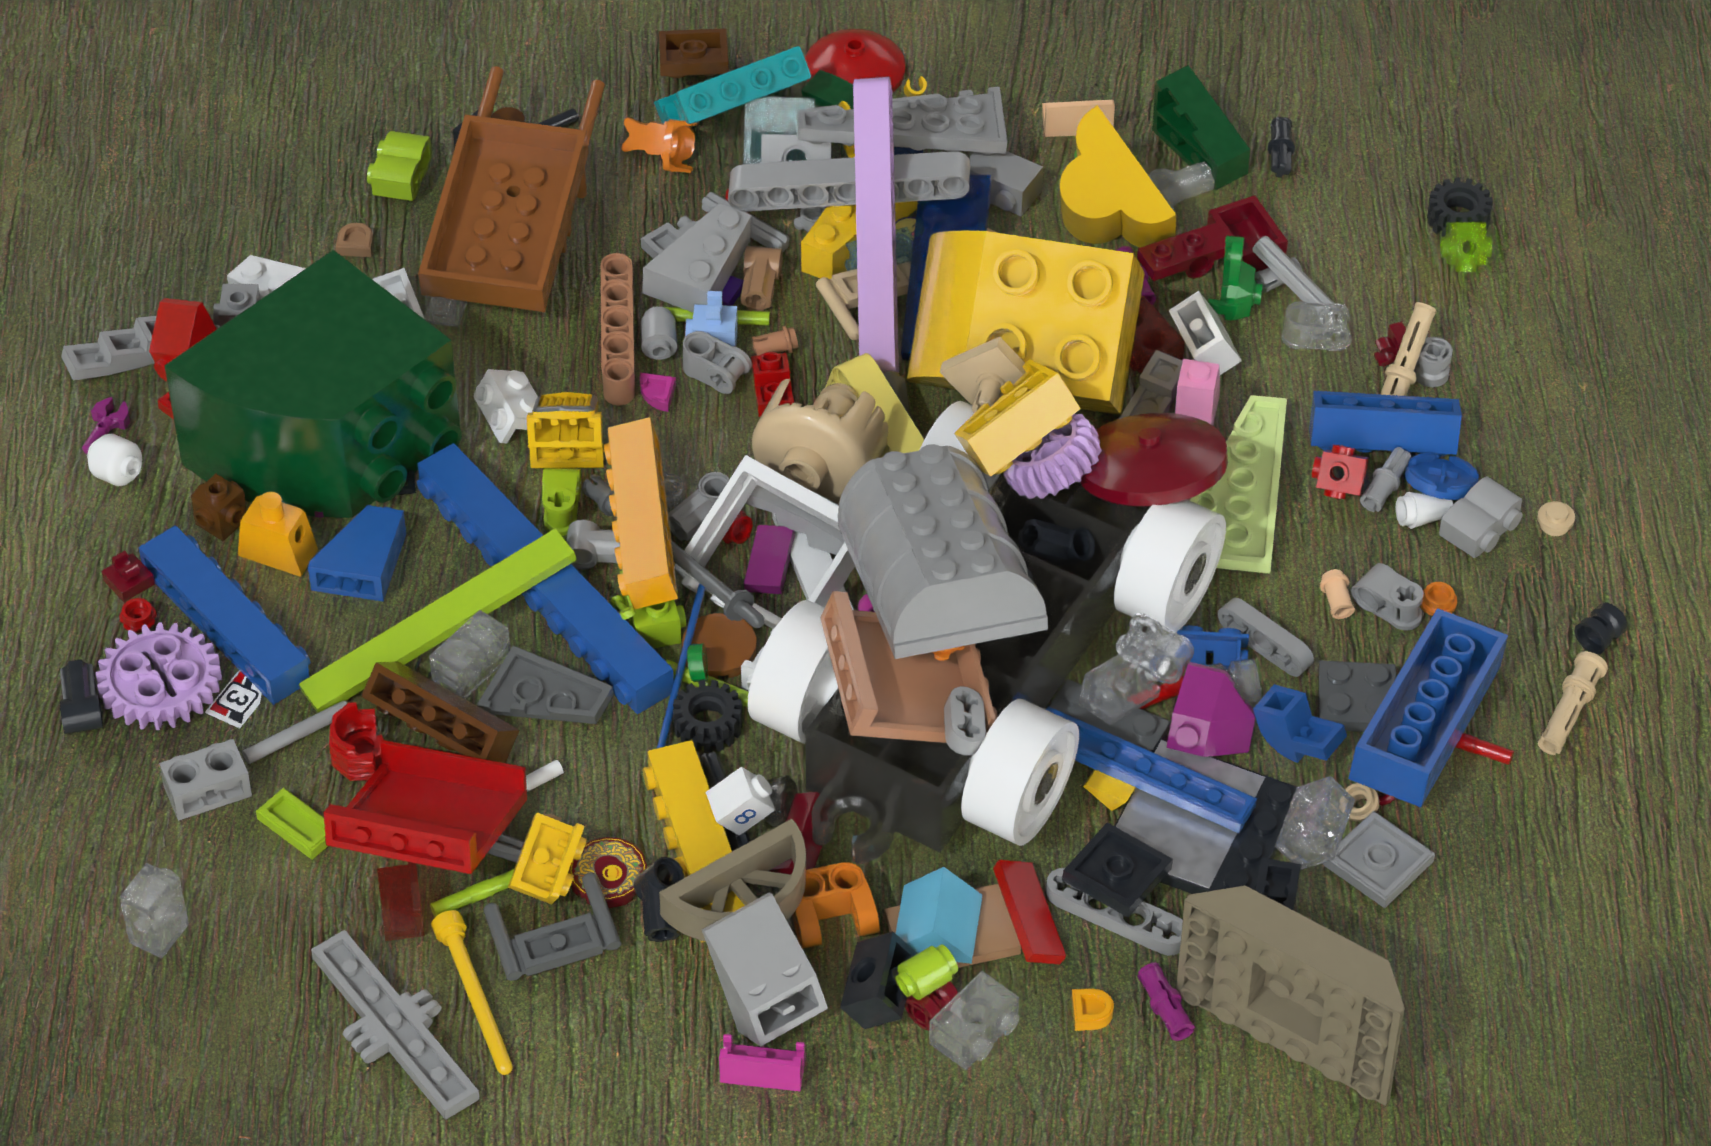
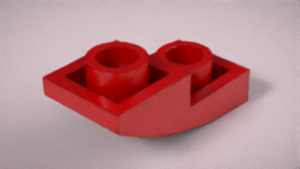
M766 352L761 355L751 356L759 417L763 414L779 384L785 379H790L787 353ZM789 381L779 405L786 403L791 405L794 403L791 381Z

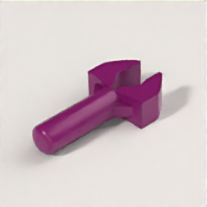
M112 397L101 400L94 405L91 410L92 419L98 423L82 446L86 454H88L91 444L101 436L108 434L111 429L119 428L126 430L130 424V417L125 401L122 402L119 410L110 414L114 409Z

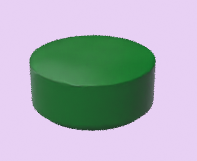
M704 643L690 644L687 650L690 679L693 682L700 680L708 681V660Z

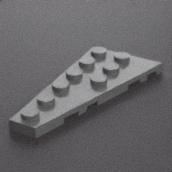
M1000 86L988 88V94L973 95L972 90L959 91V96L953 98H945L940 94H929L892 99L894 147H909L914 150L939 149L947 152L970 151L985 155L994 153L1006 154L1007 135ZM834 105L798 110L796 120L798 140L814 144L832 142L847 146L855 145L854 109L844 110L842 107Z

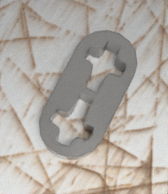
M961 686L951 691L944 706L945 739L948 746L956 753L962 755L975 754L986 734L983 698L975 690Z

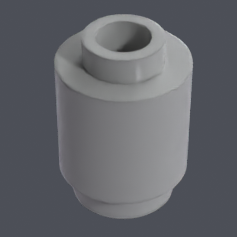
M664 307L648 309L640 322L642 352L651 359L662 360L669 358L677 350L675 317Z

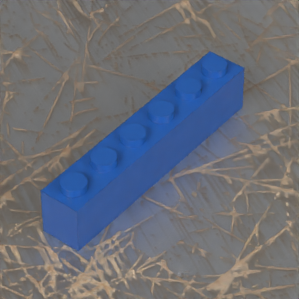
M175 525L139 547L141 562L153 574L155 584L273 705L299 690V683L310 677L308 666L311 662L306 651L300 645L295 647L289 641L282 626L278 623L273 624L266 617L261 605L255 600L251 602L244 595L240 584L233 578L229 580L222 573L218 562L212 556L207 557L201 551L199 544L193 536H186Z

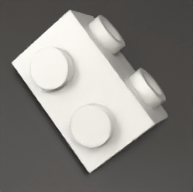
M488 369L476 388L474 399L499 443L507 444L515 429L527 430V415L532 413L538 397L524 372L516 370Z

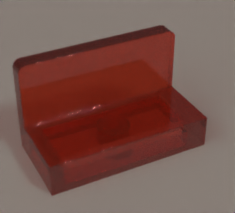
M408 862L407 865L377 868L385 941L425 936L416 863Z

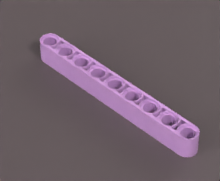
M890 77L854 79L859 356L864 353L871 355L882 373L888 371L899 373L892 85Z

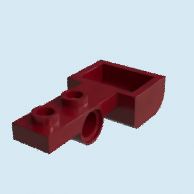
M1256 195L1208 210L1206 226L1138 248L1137 258L1146 269L1152 281L1183 271L1189 278L1196 279L1206 275L1212 269L1216 260L1224 258L1226 235L1244 237L1242 261L1256 268V273L1269 267L1253 252L1255 243L1262 237L1268 236L1286 254L1288 240Z

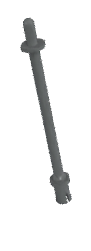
M597 474L591 475L590 478L597 485L586 479L582 485L583 493L598 504L602 513L607 516H614L609 501V495L615 494L614 491H611L609 484ZM671 540L674 562L725 603L723 611L729 620L740 621L744 619L755 628H760L764 625L765 618L752 607L754 597L748 590H737L734 592Z

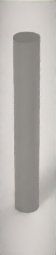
M343 700L243 750L242 753L246 762L251 764L331 724L332 715L347 704L346 701Z

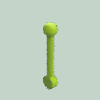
M616 595L611 599L612 607L616 610L620 609L619 614L623 620L636 614L633 606L627 607L625 605L623 596Z

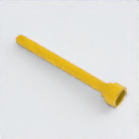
M456 910L442 912L431 922L436 939L449 947L497 1071L502 1075H508L511 1073L513 1065L463 940L465 938L466 925L463 917Z

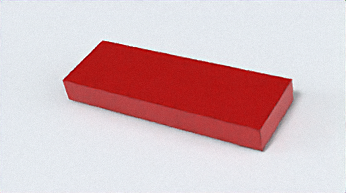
M999 859L993 870L1026 962L1060 965L1066 958V953L1033 864L1031 862Z

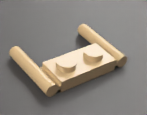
M901 257L896 261L897 296L905 295L908 293V290H912L920 302L923 281L908 258ZM857 269L832 275V279L827 277L819 279L816 282L817 289L851 340H858L859 326L848 310L858 307Z

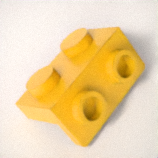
M536 813L508 888L551 905L559 898V895L565 897L574 877L573 874L568 873L572 860L580 859L587 839L581 837L585 826L577 823L573 827L543 814Z

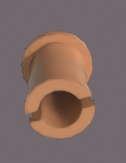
M786 325L782 326L780 331L751 337L756 356L766 352L780 353L788 351L790 354L793 353L792 349L799 348L794 327L787 328Z

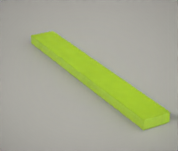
M556 528L300 682L301 691L317 713L343 700L346 701L365 689L376 662H400L404 665L573 563L577 560L575 552Z

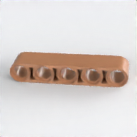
M612 253L605 256L600 265L601 368L604 399L612 405L621 406L630 403L635 397L633 265L627 255Z

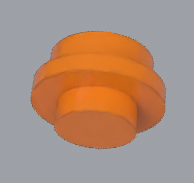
M1433 582L1423 590V602L1420 607L1428 615L1433 616L1437 608L1451 614L1455 611L1457 596L1453 588L1447 583Z

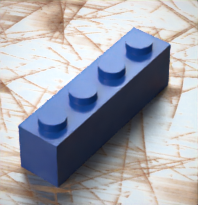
M1313 391L1309 425L1311 446H1318L1323 450H1332L1333 444L1355 448L1359 452H1372L1373 450L1392 452L1394 448L1401 447L1409 453L1435 452L1440 454L1439 457L1447 454L1457 455L1462 419L1459 399Z

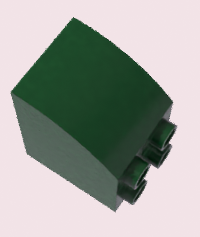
M334 250L164 365L182 465L206 482L215 474H218L227 481L236 482L244 491L245 501L251 503L257 496L267 492H276L281 496L283 503L301 508L306 512L307 516L315 517L314 511L323 512L324 517L352 518L367 505L375 501L385 503L393 499L403 488L407 479V473L411 470H414L415 473L418 470L417 463L453 443L458 447L462 439L452 340Z

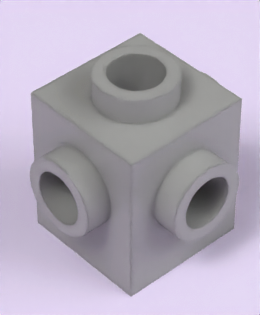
M223 284L220 303H215L213 308L214 325L223 326L261 300L258 284Z

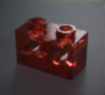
M1144 296L1140 299L1130 360L1131 369L1138 371L1140 374H1142L1156 350L1183 361L1185 342Z

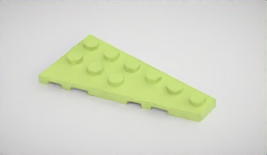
M1250 396L1234 423L1232 433L1226 441L1228 465L1224 475L1211 488L1190 499L1191 502L1219 513L1225 518V540L1216 568L1270 574L1286 416V398Z

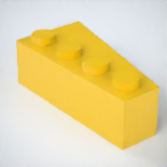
M928 201L895 202V222L901 218L908 217L915 210L920 212L928 205ZM856 205L826 207L801 241V271L820 279L823 277L832 279V275L846 272L857 263Z

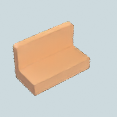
M1114 100L1042 103L1045 137L1076 136V130L1082 117L1097 105L1114 127Z

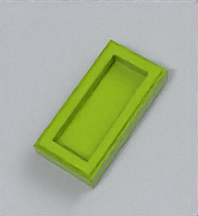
M284 787L256 810V816L260 822L311 860L328 847L325 840L324 817Z

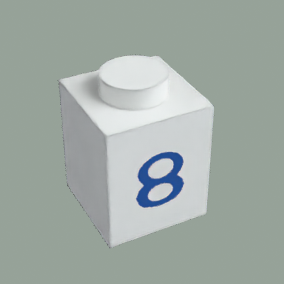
M743 767L737 769L706 792L716 822L739 836L775 811L770 797L772 789L768 781L762 775H755Z

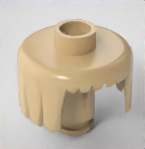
M785 379L774 392L754 429L752 436L754 458L761 464L812 492L839 504L844 488L851 477L868 461L880 458L885 450L888 437V424L886 421L884 422L885 414L881 407L877 406L875 408V399L872 395L863 391L858 397L853 388L842 383H834L825 387L813 405H806L804 407H801L802 404L800 403L779 405L790 379Z

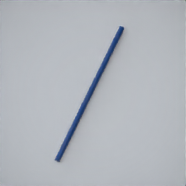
M701 584L698 585L657 748L665 747L673 717L674 699L678 698L677 694L680 690L687 662V650L692 643L705 592V587Z

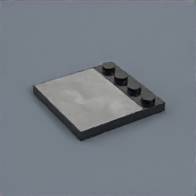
M1160 738L1153 753L1257 798L1256 807L1240 833H1237L1135 788L1114 826L1173 859L1172 869L1160 883L1191 894L1239 886H1247L1256 891L1261 858L1273 860L1303 800L1304 789L1212 756L1202 757L1166 748L1167 740Z

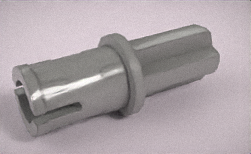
M1401 447L1394 448L1383 467L1377 468L1373 472L1371 484L1360 497V502L1364 508L1371 512H1375V510L1379 512L1390 493L1399 488V478L1407 468L1410 458H1412L1408 451Z

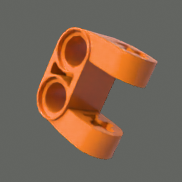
M842 862L806 870V886L803 898L792 914L795 933L802 949L822 945L818 920L851 914L859 937L880 932L875 902L864 873L859 866L850 862Z

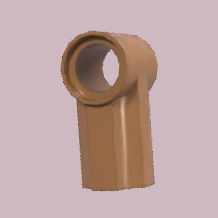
M746 246L741 305L746 306L750 311H763L771 307L775 282L780 280L782 249Z

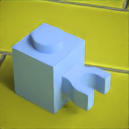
M708 291L707 305L694 304L693 319H686L685 336L695 331H702L730 346L736 347L738 334L737 306H723L722 291Z

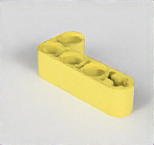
M864 353L832 369L826 387L834 383L846 384L856 391L858 397L863 391H866L875 399V408L879 406L885 414L884 422L886 421L888 424L887 446L880 458L892 451L909 453L920 450L924 438L871 355Z

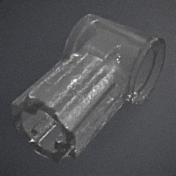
M1205 162L1177 171L1162 168L1155 169L1149 174L1150 179L1173 211L1176 208L1177 202L1214 189L1215 180L1212 177L1211 168Z

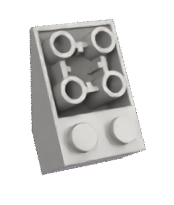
M770 892L702 929L737 1030L754 1043L762 1046L828 1009L817 975L774 896Z

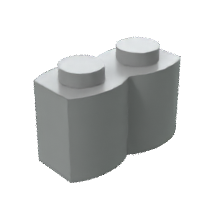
M1486 476L1479 480L1464 498L1455 502L1443 515L1439 535L1473 558L1478 557L1484 551L1488 553L1496 546L1500 535L1507 530H1514L1521 521L1523 515L1520 512L1522 498Z

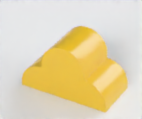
M1095 106L1082 117L1076 130L1077 158L1066 166L1060 179L1061 213L1065 227L1075 238L1092 244L1106 243L1122 235L1131 244L1143 247L1176 236V213L1099 106Z

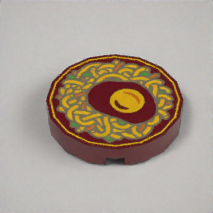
M603 837L591 840L586 843L580 859H573L568 872L574 875L571 883L572 891L578 897L580 895L586 899V903L590 905L582 878L587 873H594L599 880L608 908L626 905L636 895L634 879L647 868L644 854L633 843L622 838Z

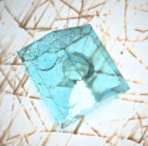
M760 97L745 103L743 164L761 163L762 134L797 135L796 120L798 110L816 108V99ZM794 149L787 155V162L807 160L805 153L800 149Z

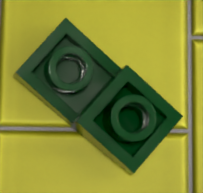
M819 70L801 90L803 101L822 107L838 106L841 101H845L851 109H854L853 84L828 72Z

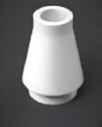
M1407 492L1404 496L1397 498L1395 506L1396 517L1401 526H1408L1410 529L1440 520L1453 505V501L1420 493Z

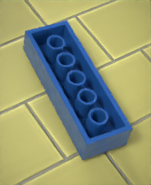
M1437 608L1358 741L1348 779L1422 807L1498 673L1508 635Z

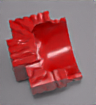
M351 702L332 715L329 735L331 763L337 771L350 781L369 780L376 769L382 764L380 743L384 739L382 735H377L375 709H358L357 702Z

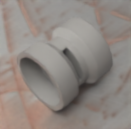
M1428 337L1425 339L1414 369L1416 381L1419 384L1433 388L1447 382L1453 349L1446 340L1439 337Z

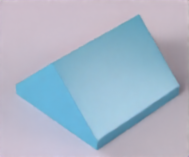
M945 867L933 871L904 885L896 934L917 953L929 946L937 947L943 944L952 953L956 962L972 964L982 894Z

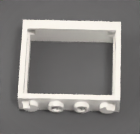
M745 455L684 551L705 567L757 485L840 530L837 516L839 506ZM845 542L808 599L824 608L832 591H840L855 567ZM675 564L674 568L684 578L681 583L697 593L700 583ZM705 588L706 592L712 594L708 589ZM712 594L710 599L718 606L724 608L725 603ZM754 603L752 607L764 616V624L772 628L770 632L772 634L782 618Z

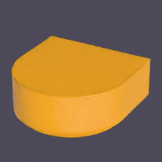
M1093 988L1072 989L1071 998L1075 1031L1098 1030L1106 1027L1111 1022L1114 1003L1108 993Z

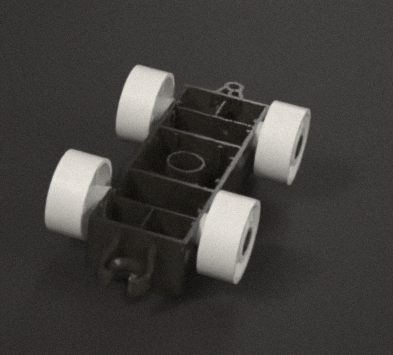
M963 401L951 404L933 424L921 448L930 444L947 445L966 453L954 433L974 414L972 405ZM982 472L988 486V492L997 503L1004 517L1007 534L1019 548L1026 567L1032 573L1033 582L1044 600L1048 617V630L975 644V647L980 651V664L984 677L989 682V695L992 706L997 710V719L987 732L978 751L972 755L956 753L947 743L850 735L820 619L824 607L809 600H804L794 605L777 624L758 659L748 693V712L753 720L805 744L806 789L820 793L811 811L813 842L817 845L827 844L833 836L836 819L844 813L856 812L867 817L871 822L867 831L853 836L851 840V857L853 862L857 864H864L879 858L889 849L894 840L895 832L941 853L964 819L1019 846L1028 843L1041 830L1057 805L1071 774L1079 744L1077 724L1044 708L1116 609L1169 634L1177 632L1186 624L1201 602L1218 565L1226 534L1224 516L1187 499L1176 503L1152 506L1116 504L1094 496L1080 482H1074L1069 486V489L1059 490L1055 496L1049 493L1042 499L1038 496L1028 499L1026 495L1019 496L1016 490H1013L1003 473L990 477ZM1031 519L1041 520L1069 529L1084 527L1094 537L1095 553L1088 561L1055 566L1047 558L1025 553L1024 548L1018 545L1019 531L1022 530L1025 522Z

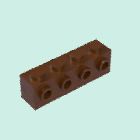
M376 662L361 696L377 705L376 709L380 712L398 717L405 721L406 726L410 729L428 734L435 738L440 746L448 750L457 751L465 756L506 763L520 731L400 662Z

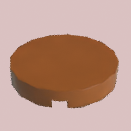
M713 613L697 619L691 644L704 643L708 660V676L719 679V676L728 675L729 678L740 675L743 662L745 660L753 662L756 657L757 637L753 628L744 619L740 621L729 620L724 613ZM687 629L683 634L682 647L685 640Z

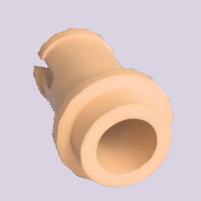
M1341 570L1327 571L1322 575L1320 589L1323 593H1326L1331 615L1335 619L1347 618L1355 611L1347 588L1349 586V578Z

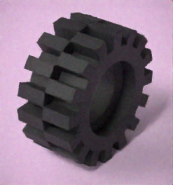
M1461 177L1454 178V183L1446 179L1443 180V186L1439 183L1435 185L1434 190L1430 193L1427 213L1429 227L1433 226V232L1438 234L1442 231L1441 237L1444 239L1451 235L1455 242H1459V238L1464 237L1465 242L1471 241L1472 235L1477 239L1481 237L1482 232L1485 233L1488 230L1493 199L1490 197L1488 189L1482 191L1483 185L1478 182L1473 186L1472 179L1467 178L1466 183H1462ZM1452 207H1462V208H1466V209H1468V210H1470V211H1469V212H1456V211L1451 210L1450 208H1452Z
M705 680L698 681L699 687L697 688L694 687L693 683L686 685L687 693L681 689L677 694L678 699H674L673 721L676 737H681V743L692 740L696 751H698L699 746H704V753H711V746H715L717 752L724 750V742L729 747L734 744V737L739 738L742 728L741 699L738 700V693L735 690L730 692V686L726 683L719 688L718 681L716 680L711 681V686H706ZM702 711H715L722 715L721 718L711 722L699 721L693 716Z

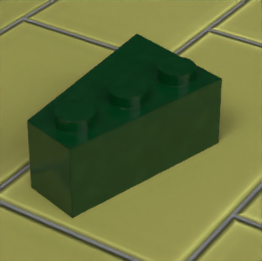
M1187 65L1157 80L1155 83L1152 131L1215 191L1247 175L1250 148L1191 67Z

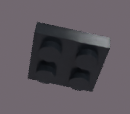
M1107 822L1063 870L1062 880L1129 918L1172 869L1173 859Z

